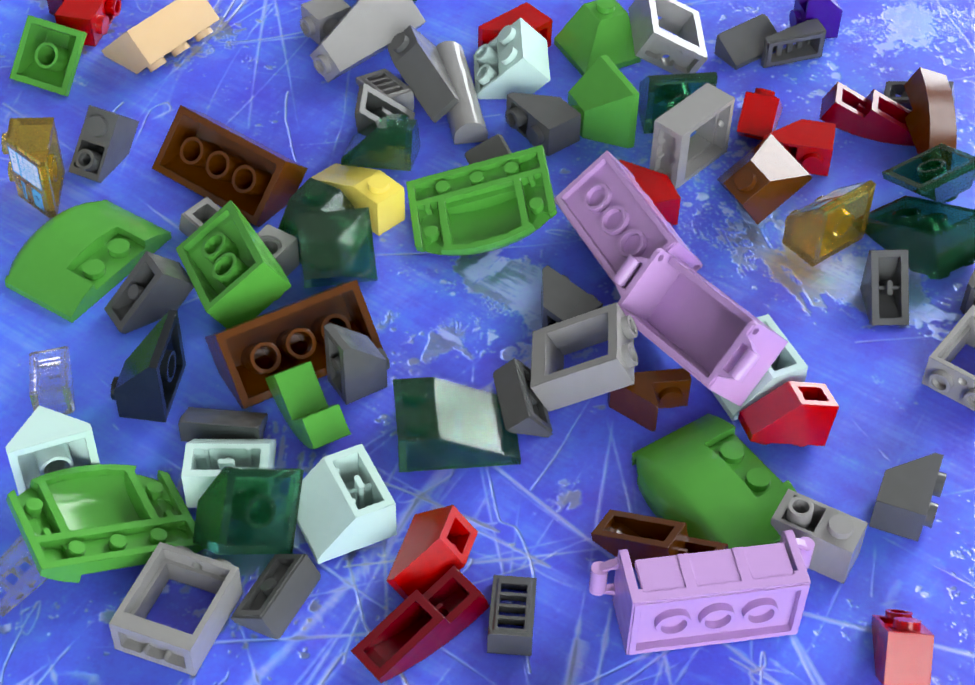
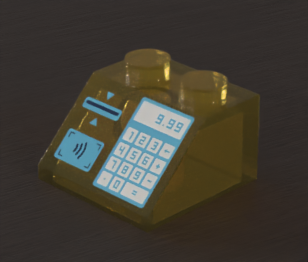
M54 117L10 118L7 133H2L1 138L3 154H9L10 159L8 162L9 180L11 182L15 181L19 197L51 219L58 215L65 174Z
M869 180L841 187L825 196L818 197L814 202L799 210H794L785 220L782 243L813 267L864 238L876 183Z

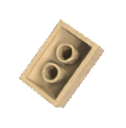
M175 0L123 33L101 51L105 57L135 74L146 68L153 72L167 62L164 56L170 52L176 57L191 47L187 41L193 37L199 42L211 34L213 30L210 26L220 20L208 0Z

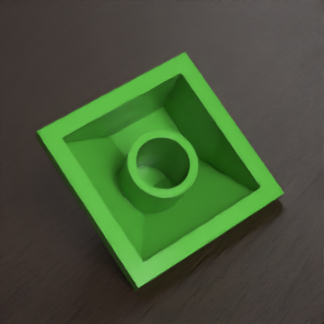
M595 0L583 4L554 38L556 47L582 76L600 56L605 54L618 68L641 62V58L635 56L629 15L616 0Z
M28 15L9 78L68 97L87 33Z
M606 54L600 56L568 92V104L581 114L580 136L582 138L619 147L632 148L635 143L640 93Z

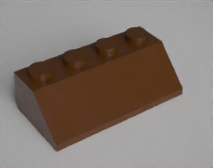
M180 105L152 166V169L204 198L208 197L221 207L231 200L246 220L258 227L294 199L308 169L210 116Z
M357 280L339 284L205 337L218 373L242 409L272 398L273 396L265 378L296 365L311 361L317 379L326 376L324 326L329 323L367 335L376 348L383 349Z

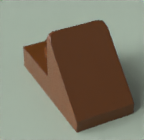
M684 368L634 372L635 384L608 392V405L610 408L646 429L655 431L658 408L688 406L692 379L690 373Z

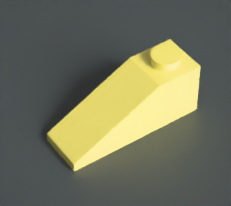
M335 163L309 178V184L378 236L405 220L404 187L381 170Z

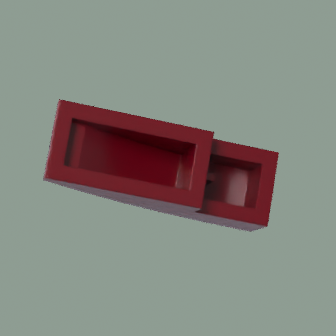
M837 82L822 98L820 120L836 124V128L859 137L883 143L915 146L904 119L911 110L873 89L867 97H864L842 83Z
M453 565L423 595L416 589L360 641L351 652L380 683H383L411 668L447 644L483 614L490 605L484 595Z

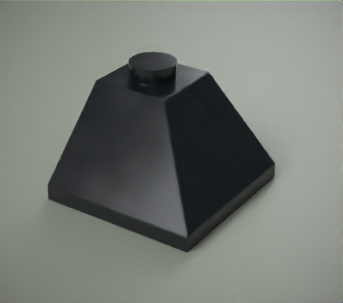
M169 310L126 359L119 377H114L111 384V399L116 400L119 417L166 422L186 366L177 310Z

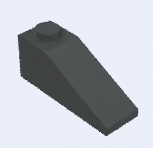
M411 25L403 32L395 35L387 46L393 64L413 91L430 119L436 123L460 102L437 47Z

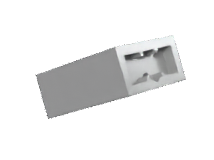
M635 0L628 8L635 56L690 81L708 59L699 11L677 0Z
M706 83L654 121L649 169L668 175L675 189H677L726 153L735 98L717 87ZM696 130V134L690 137L691 133Z
M616 302L533 331L530 388L548 412L635 384L634 367L638 365V357L634 348V338L638 336V331L632 316H626ZM608 340L607 355L563 369L564 355Z
M972 305L929 356L922 384L975 411V375L951 363L966 344L975 348V305Z
M159 542L108 623L114 648L195 676L243 593L239 567L224 559H212L194 553L184 546L175 547ZM169 579L216 594L193 634L145 619Z

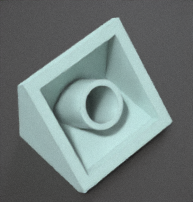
M40 405L5 447L19 495L30 488L32 479L41 475L71 467L100 464L90 423Z

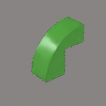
M311 361L265 378L287 424L297 438L308 448L317 449L351 434L340 405L328 406Z

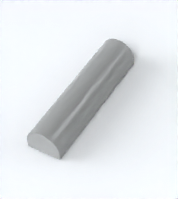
M444 41L436 47L460 100L459 103L446 113L454 145L484 142L488 140V131L464 50L455 41Z

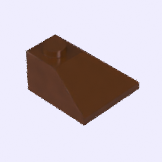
M770 134L717 180L758 225L808 183L812 177L779 141Z

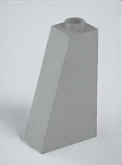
M357 0L310 54V57L317 72L323 75L327 83L387 49L394 36L403 32L409 25L417 30L426 21L413 0Z

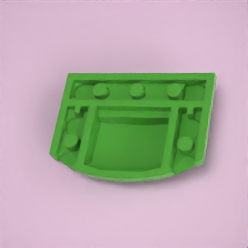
M543 145L406 182L414 242L417 251L420 252L426 251L445 256H467L494 251L531 235L557 214Z
M108 200L76 205L51 218L24 243L11 264L9 275H6L5 285L14 292L73 323L127 277L146 251L155 253L172 238L171 232Z
M706 414L632 453V466L635 464L637 466V485L646 503L657 518L685 522L688 537L726 543L729 549L780 543L781 536L771 525V518L787 490L797 491L789 480L783 483L734 434L736 427L715 415Z
M96 464L71 467L36 477L31 480L29 489L19 496L13 490L7 494L6 502L40 576L52 580L79 583L81 575L144 565L159 542L175 547L184 546L194 553H198L205 549L206 541L169 473L158 470L156 480L137 475L135 473L136 466Z

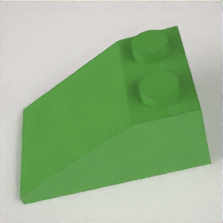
M231 200L176 247V251L205 311L225 328L257 317L274 301L281 298L292 286L281 265Z

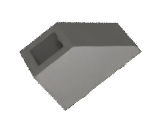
M790 489L787 490L771 518V525L780 536L782 531L793 530L796 538L809 537L814 541L815 547L809 569L843 584L845 583L859 556L868 526L867 522Z

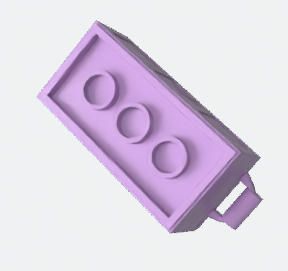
M608 150L554 198L558 207L611 280L629 254L634 257L649 259L656 248L663 249L696 272L703 266L699 258L689 250L675 232L673 226L664 218L653 204L651 198L639 186L631 171ZM641 264L640 267L637 269V271L635 272V274L632 276V278L630 279V281H629V282L627 283V285L625 286V289H626V287L629 285V283L631 282V280L634 278V276L636 275V273L639 271V269L642 267L643 264Z
M656 248L649 259L634 257L629 254L612 278L621 296L617 303L626 316H632L637 330L709 390L740 407L788 343V341L691 267L661 248ZM641 264H643L642 267L639 269V271L636 273V275L634 276V278L631 280V282L629 283V285H628V286L626 287V289H625V286H626L627 283L630 281V279L632 278V276L635 274V272L637 271V269L640 267Z
M793 530L782 531L780 543L635 560L634 565L641 589H638L628 549L618 550V557L605 562L596 561L591 565L589 591L595 596L603 594L613 595L612 601L626 655L795 635L799 630L811 584L807 570L810 566L815 543L809 537L796 538ZM615 570L614 583L607 584L608 571Z

